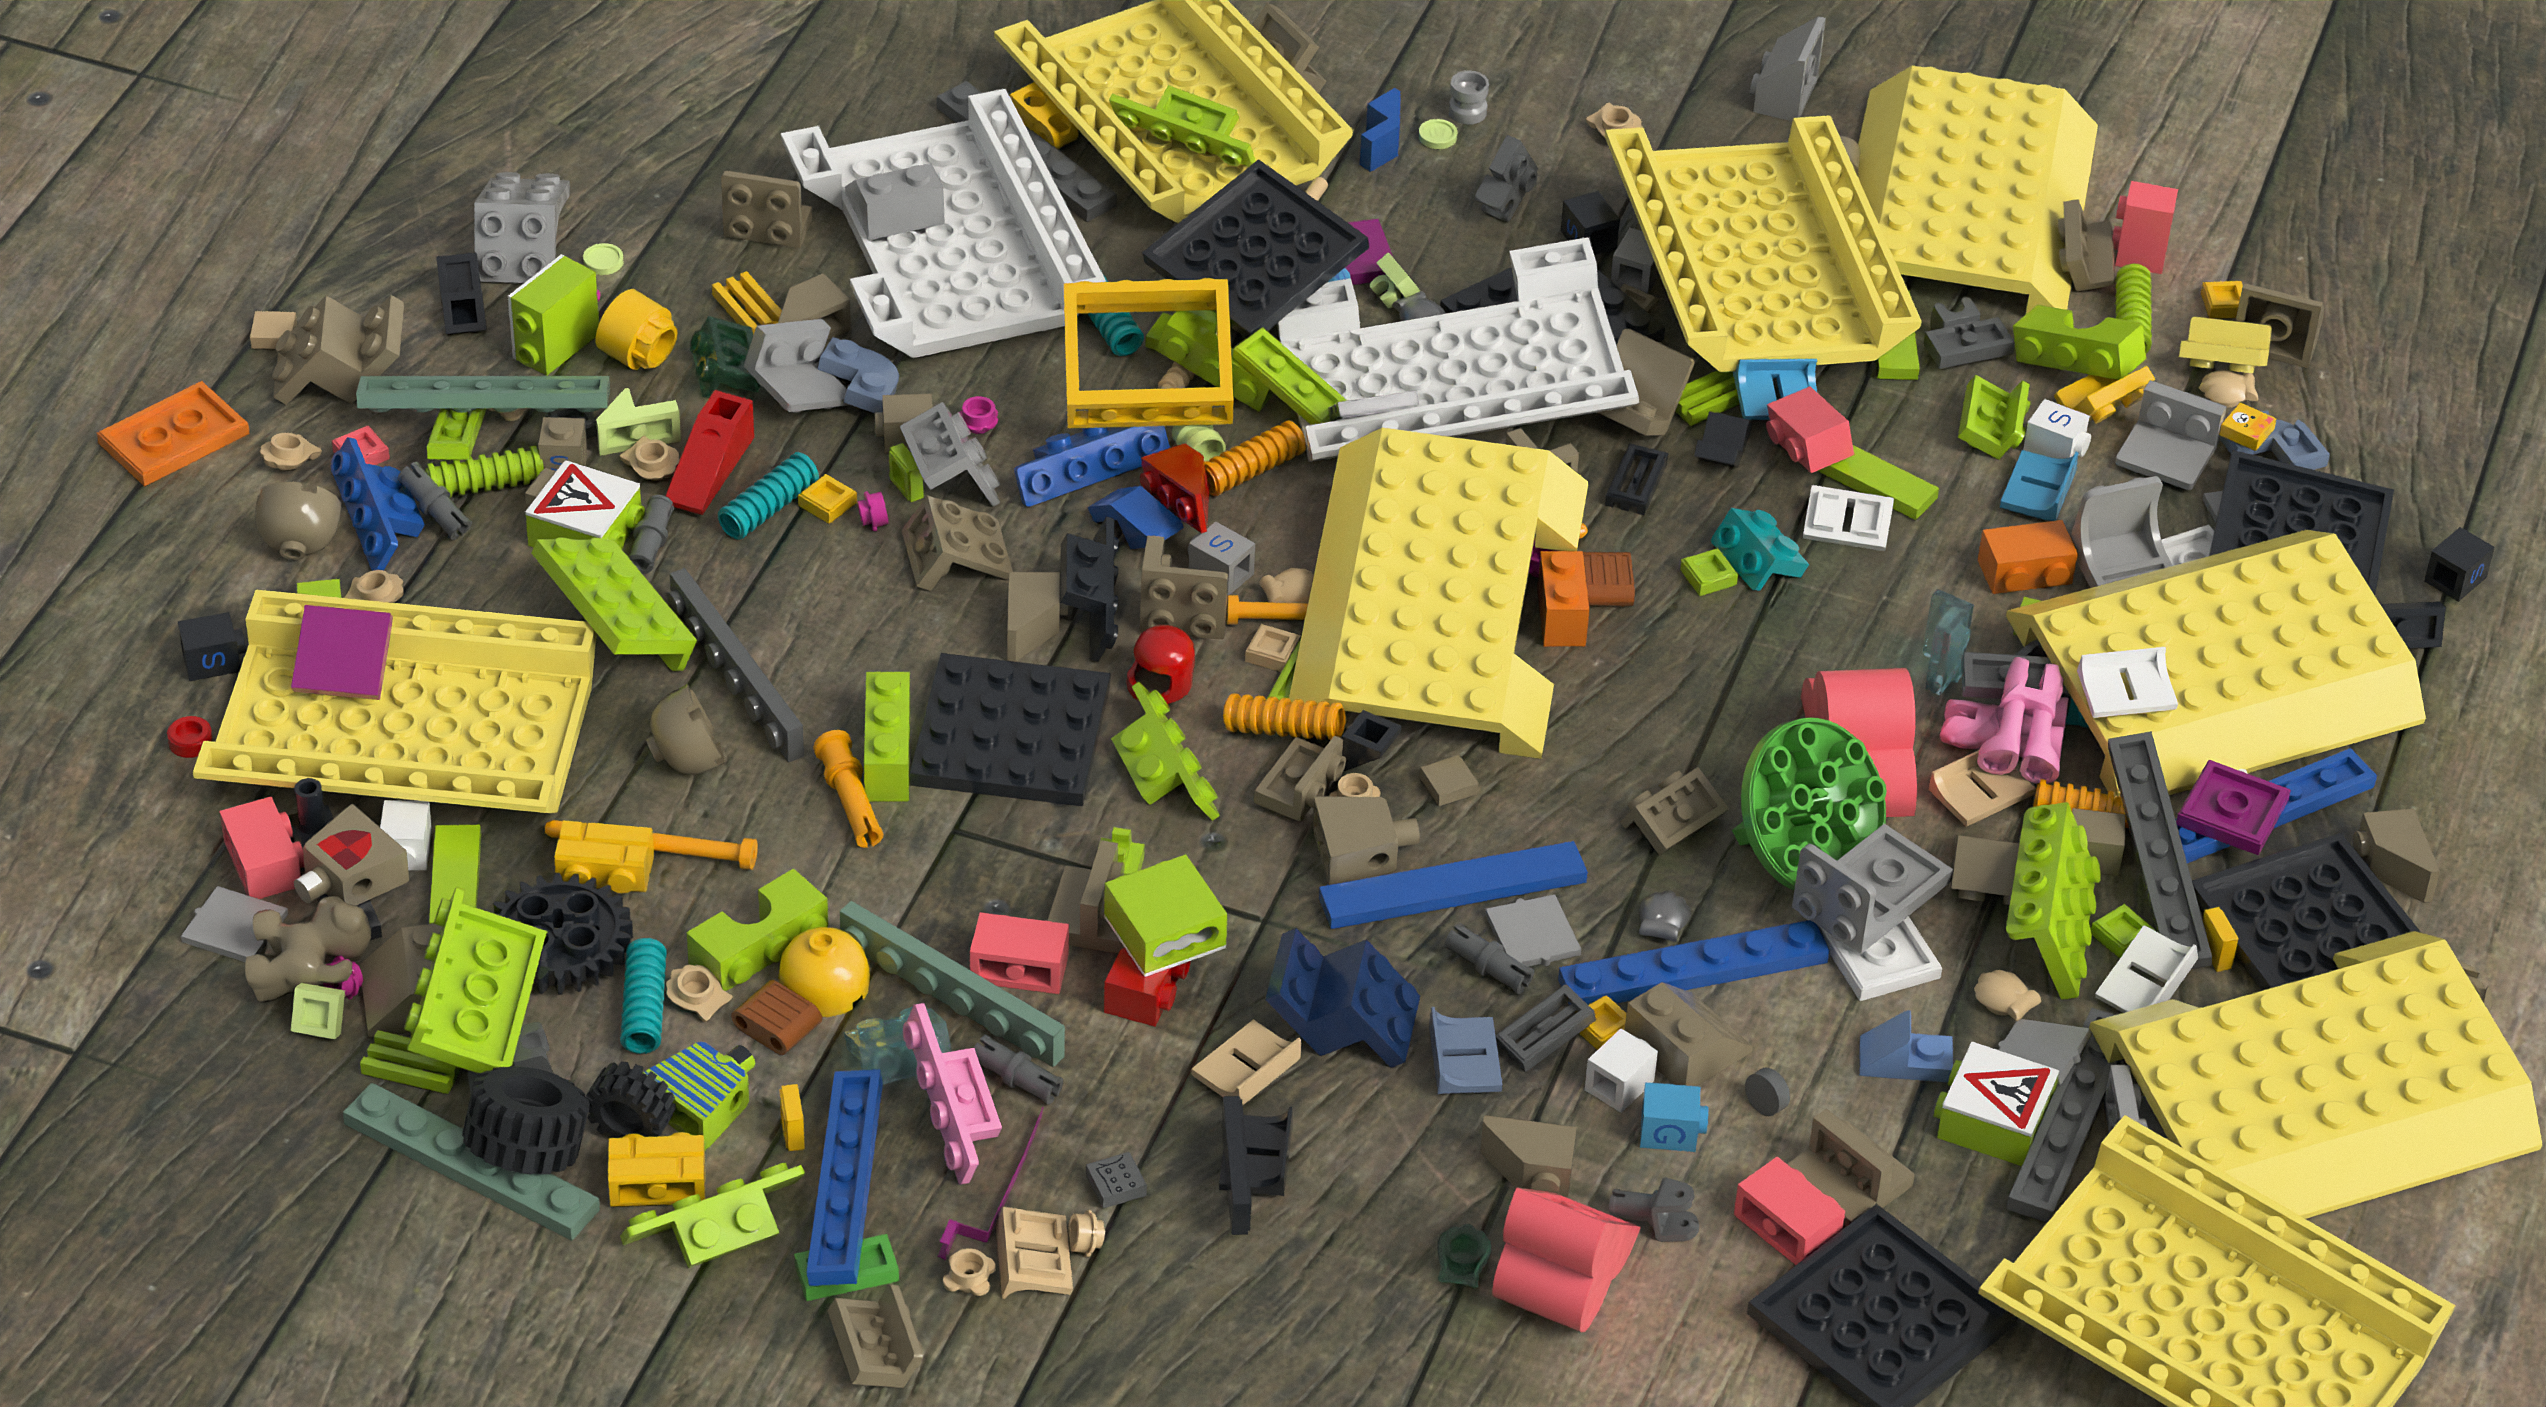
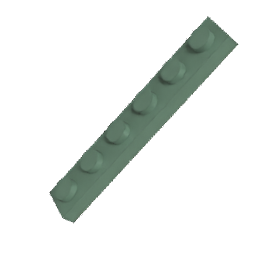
M361 376L356 392L357 408H368L372 412L379 413L390 411L393 408H410L414 412H428L434 408H452L456 412H470L476 408H493L498 412H511L517 408H535L539 412H553L559 408H576L581 412H594L608 406L610 376Z
M850 901L840 910V930L849 933L863 947L866 957L879 964L886 972L898 975L915 985L922 993L930 994L950 1006L959 1015L967 1016L986 1027L993 1035L1003 1037L1020 1047L1033 1058H1038L1054 1067L1065 1057V1026L853 901Z
M371 1083L343 1111L345 1125L571 1241L600 1211L598 1197L553 1174H523L504 1170L485 1162L484 1159L470 1152L471 1148L465 1146L462 1128L374 1083Z

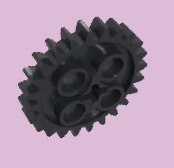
M555 873L553 882L547 883L539 875L536 879V886L531 887L524 881L519 882V894L506 890L505 902L495 901L493 903L494 914L547 931L533 982L538 984L539 994H543L549 985L556 987L558 995H562L565 985L570 984L577 992H581L582 981L587 980L597 986L599 985V973L612 977L614 975L613 964H625L624 953H626V949L633 938L629 907H623V897L621 895L612 897L610 885L597 890L596 878H591L585 884L579 883L578 874H574L569 882L562 880L560 873Z

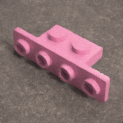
M915 1004L907 1022L903 1025L904 1042L908 1049H913L917 1061L918 1083L922 1089L927 1090L931 1101V1120L935 1129H940L945 1142L944 1156L946 1164L950 1170L955 1171L960 1185L970 1183L979 1164L972 1141L998 1137L1002 1126L975 1049L970 1048L941 1053L925 1004Z

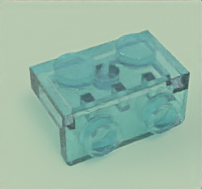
M1939 589L1935 590L1931 596L1923 646V654L1930 658L1925 689L1937 695H1941L1951 682L1957 683L1962 676L1961 660L1963 652L1967 650V644L1971 636L1970 626L1974 604Z
M913 1007L901 1011L899 1017L888 1020L881 1018L866 1019L856 1025L857 1028L844 1031L847 1049L860 1061L861 1070L880 1069L883 1085L917 1075V1061L913 1049L906 1047L903 1038V1025L907 1022ZM926 1007L941 1053L952 1052L946 1021L931 1008L927 1009Z

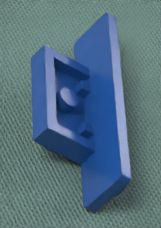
M1165 426L1082 428L1083 432L1072 436L1068 433H1063L1047 438L1046 445L1033 449L1035 460L1014 468L1022 504L1030 507L1141 467V457L1170 448Z
M347 437L340 450L336 451L332 457L331 472L371 570L384 571L398 547L395 533L418 537L425 524L413 495L397 480L401 471L390 466L380 467L366 464L357 440Z

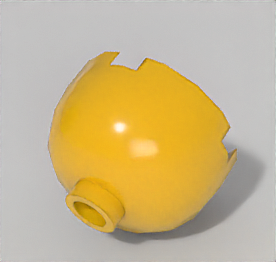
M817 927L805 930L793 938L782 953L778 977L780 984L813 1003L820 1010L822 1017H832L852 1010L853 1002L858 1000L861 995L862 999L865 998L869 989L870 969L863 947L849 933L832 927Z

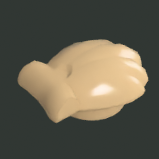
M1611 103L1605 104L1599 111L1586 118L1588 125L1592 128H1597L1604 138L1605 130L1642 128V120L1633 114L1630 109L1624 106H1613Z
M2217 370L2204 376L2199 386V389L2205 393L2204 396L2227 406V408L2235 407L2244 400L2258 401V394L2255 390V377L2252 373L2241 375L2229 370Z
M293 433L274 435L271 441L261 445L260 450L265 464L280 470L297 469L308 459L315 460L322 452L320 448L309 443L301 435Z
M646 436L641 437L636 444L619 456L623 463L628 466L631 465L639 476L653 481L673 476L675 468L680 461L679 452L675 448L666 445L660 440H650Z
M1290 568L1275 577L1271 575L1263 576L1259 584L1266 593L1268 602L1308 603L1314 574L1304 568Z
M383 570L370 571L360 578L355 577L352 580L351 587L344 598L395 603L403 596V580L398 575L388 574Z
M688 964L683 969H674L671 972V979L666 982V992L671 1001L683 1009L697 1013L703 1022L709 1021L718 1009L729 1003L733 998L731 994L722 990L714 974L702 965L694 966Z
M2003 970L1982 973L1974 987L1976 999L1985 1005L1989 1011L1997 1015H2009L2016 1021H2019L2030 1009L2041 1003L2039 993L2035 990L2028 991L2024 983L2015 974Z

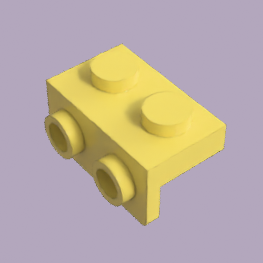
M2192 317L2188 340L2181 341L2179 357L2190 358L2189 366L2214 368V362L2218 361L2230 363V371L2254 373V366H2267L2272 328L2270 325Z

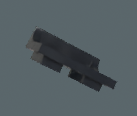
M1289 1107L1285 1113L1277 1116L1244 1115L1247 1153H1251L1247 1154L1251 1193L1284 1196L1293 1128V1107ZM1223 1150L1219 1190L1227 1191Z

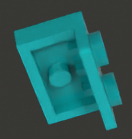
M1731 508L1712 536L1711 542L1722 552L1731 566L1752 590L1760 591L1772 573L1802 577L1809 564L1798 552L1799 546L1793 540L1784 536L1776 527L1777 521L1774 517L1762 510L1753 512Z

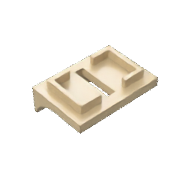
M1978 750L1933 771L1928 790L1967 827L2034 795L2036 788L2016 769L2003 775L1984 771L1977 763ZM1972 777L1993 799H1990L1970 778Z
M1253 1019L1194 1066L1191 1070V1075L1222 1097L1240 1096L1242 1105H1244L1301 1059V1039L1297 1038L1293 1042L1286 1041ZM1233 1054H1236L1238 1057L1246 1061L1248 1064L1256 1068L1258 1071H1254L1253 1069L1248 1067L1246 1064H1244L1236 1057H1234Z
M1002 1207L996 1222L1002 1298L1005 1299L1009 1294L1022 1290H1038L1070 1295L1073 1290L1066 1216Z

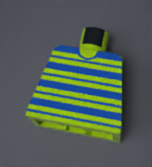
M697 1042L643 1073L648 1075L652 1071L657 1075L655 1078L657 1083L664 1081L668 1085L665 1092H673L675 1099L672 1103L676 1104V1109L668 1125L678 1132H685L690 1135H704V1148L707 1150L747 1107L749 1103L747 1072L755 1067V1060L750 1051L742 1045H737L727 1054L722 1055L706 1042Z

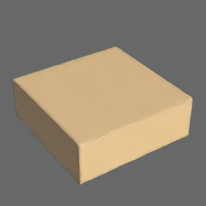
M255 311L250 335L251 348L276 349V344L281 335L286 330L292 331L297 326L296 312Z
M1261 624L1246 649L1245 662L1282 672L1301 635Z

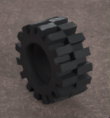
M621 1061L619 1066L613 1062L607 1068L604 1067L585 1096L590 1104L588 1111L590 1114L587 1119L591 1124L598 1123L599 1125L596 1130L600 1134H604L607 1131L611 1134L610 1138H622L628 1134L659 1137L676 1109V1104L672 1103L675 1099L673 1092H665L668 1085L664 1081L657 1083L655 1081L657 1075L652 1071L648 1075L642 1073L643 1066L635 1064L633 1069H630L628 1062Z

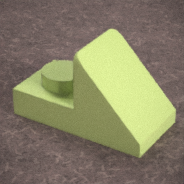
M625 388L596 419L600 456L624 452L636 444L643 436L650 440L663 441L665 444L681 442L680 414L676 400L635 407L629 388Z

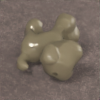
M336 896L321 899L310 922L287 925L282 923L279 912L267 909L258 911L253 916V930L257 941L267 940V950L264 953L266 957L259 954L246 957V979L259 1002L275 1000L283 995L295 992V987L300 983L321 986L323 983L338 984L347 981L352 974V962L350 961H358L364 956L371 939V928L366 914L362 908L347 904L340 897ZM326 954L335 957L343 956L344 959L350 960H343L332 966L324 964Z

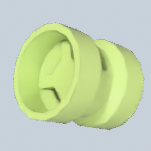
M1213 425L1173 426L1172 438L1177 446L1186 443L1204 456V461H1209L1210 458L1219 456L1222 452L1226 451V444L1219 433L1214 431Z

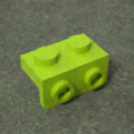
M1975 375L1966 387L1958 438L1998 460L2010 447L2012 449L2017 448L2026 433L2023 422L2030 407V401L2027 400L2030 384L2022 380L2011 393H2008Z

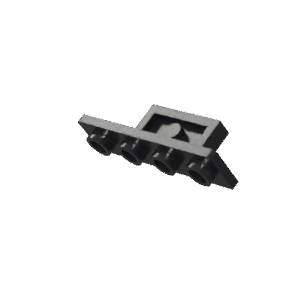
M1107 516L1093 540L1067 533L1061 543L1060 603L1090 612L1089 659L1099 662L1106 648H1113L1119 629L1118 625L1114 624V615L1119 600L1118 596L1114 595V585L1119 571L1118 566H1114V557L1119 540L1117 537H1114V519Z

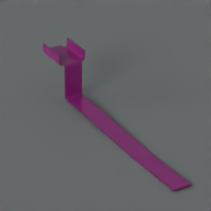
M1044 1107L1041 1109L1027 1148L994 1216L989 1231L987 1232L949 1219L940 1243L943 1244L937 1257L943 1258L944 1261L947 1259L956 1234L985 1243L988 1242L1002 1207L1027 1157L1041 1121Z

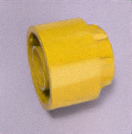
M629 289L617 296L603 314L596 332V345L601 351L633 370H638L640 367L644 369L656 368L667 359L673 350L678 331L674 326L671 312L639 291Z

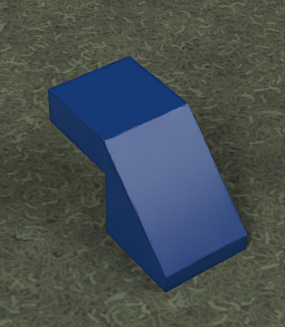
M1396 88L1367 104L1366 132L1361 134L1360 165L1369 172L1398 156L1400 91Z
M1142 486L1119 488L1088 507L1094 522L1104 521L1106 516L1117 520L1130 549L1145 548L1147 535L1161 536L1165 540L1184 528L1181 520Z

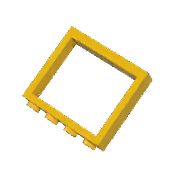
M1202 278L1200 280L1161 279L1159 281L1120 280L1118 282L1080 281L1077 283H1064L1068 428L1233 424L1228 279ZM1216 310L1220 387L1079 391L1077 314ZM1078 409H1088V411H1075V410H1078Z

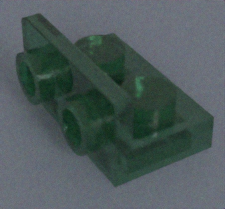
M708 316L701 329L694 332L690 341V352L694 357L695 375L700 384L702 397L710 398L720 383L727 384L732 388H743L758 392L761 385L743 367L753 339L751 327Z

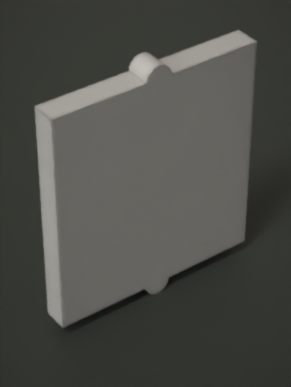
M217 886L202 908L195 909V917L181 935V940L183 943L245 962L248 956L260 955L267 945V940H256L253 930V916L258 911L274 910L280 913L283 922L288 915V909Z
M1555 894L1530 900L1519 898L1516 900V903L1487 908L1485 911V916L1498 943L1504 948L1503 951L1527 967L1538 964L1549 966L1552 961L1581 955V947Z
M2020 1019L2016 1021L2006 1039L1998 1043L1999 1051L2060 1070L2057 1085L2061 1086L2074 1063L2081 1061L2080 1053L2091 1037L2090 1028Z

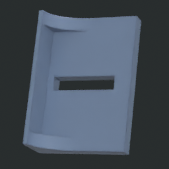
M1431 1007L1429 1031L1438 1094L1501 1092L1503 1085L1493 1017L1451 1018L1439 1014L1435 1007ZM1445 1055H1467V1056H1445Z

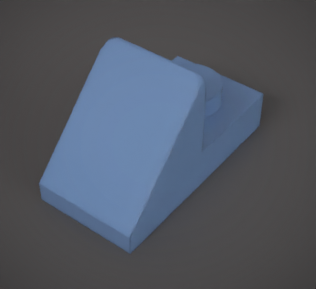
M1911 1010L1900 1013L1860 1036L1859 1076L1948 1082L1953 1067L1952 1036L1911 1033Z

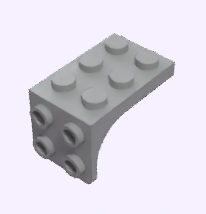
M501 172L496 174V178H490L474 202L475 253L477 252L481 282L525 283L556 259L558 219L563 206L570 196V180H560L559 175L549 173L537 174L536 179H520V174L514 172Z
M2158 476L2139 477L2129 482L2111 486H2097L2082 496L2070 537L2078 553L2077 562L2090 588L2173 566L2164 549L2158 527L2157 507L2163 487Z
M1883 824L1838 861L1813 844H1807L1800 850L1792 908L1798 911L1804 918L1813 921L1832 934L1838 941L1845 943L1862 954L1952 881L1953 869L1894 829Z

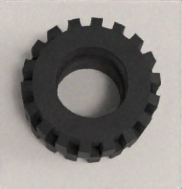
M521 1066L493 1068V1070L480 1073V1077H476L473 1082L462 1132L463 1142L465 1146L471 1148L470 1152L475 1156L504 1170L541 1175L566 1170V1167L572 1166L576 1162V1158H578L589 1111V1100L585 1098V1093L580 1088L575 1087L574 1083L557 1074Z

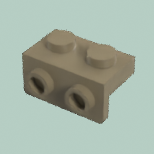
M2079 199L2063 202L2064 218L2058 219L2060 238L2062 242H2065L2066 247L2059 250L2063 272H2070L2076 292L2114 285L2115 264L2111 222L2105 220L2087 224Z
M1333 736L1327 746L1322 748L1295 737L1255 789L1254 803L1301 822L1311 807L1314 808V797L1324 796L1325 789L1332 780L1337 781L1341 777L1346 764V758L1342 756L1343 739Z
M889 1284L878 1302L835 1298L828 1309V1314L852 1384L904 1388L915 1369L921 1364L923 1348L921 1342L917 1339L910 1319L909 1307L904 1302L899 1285Z

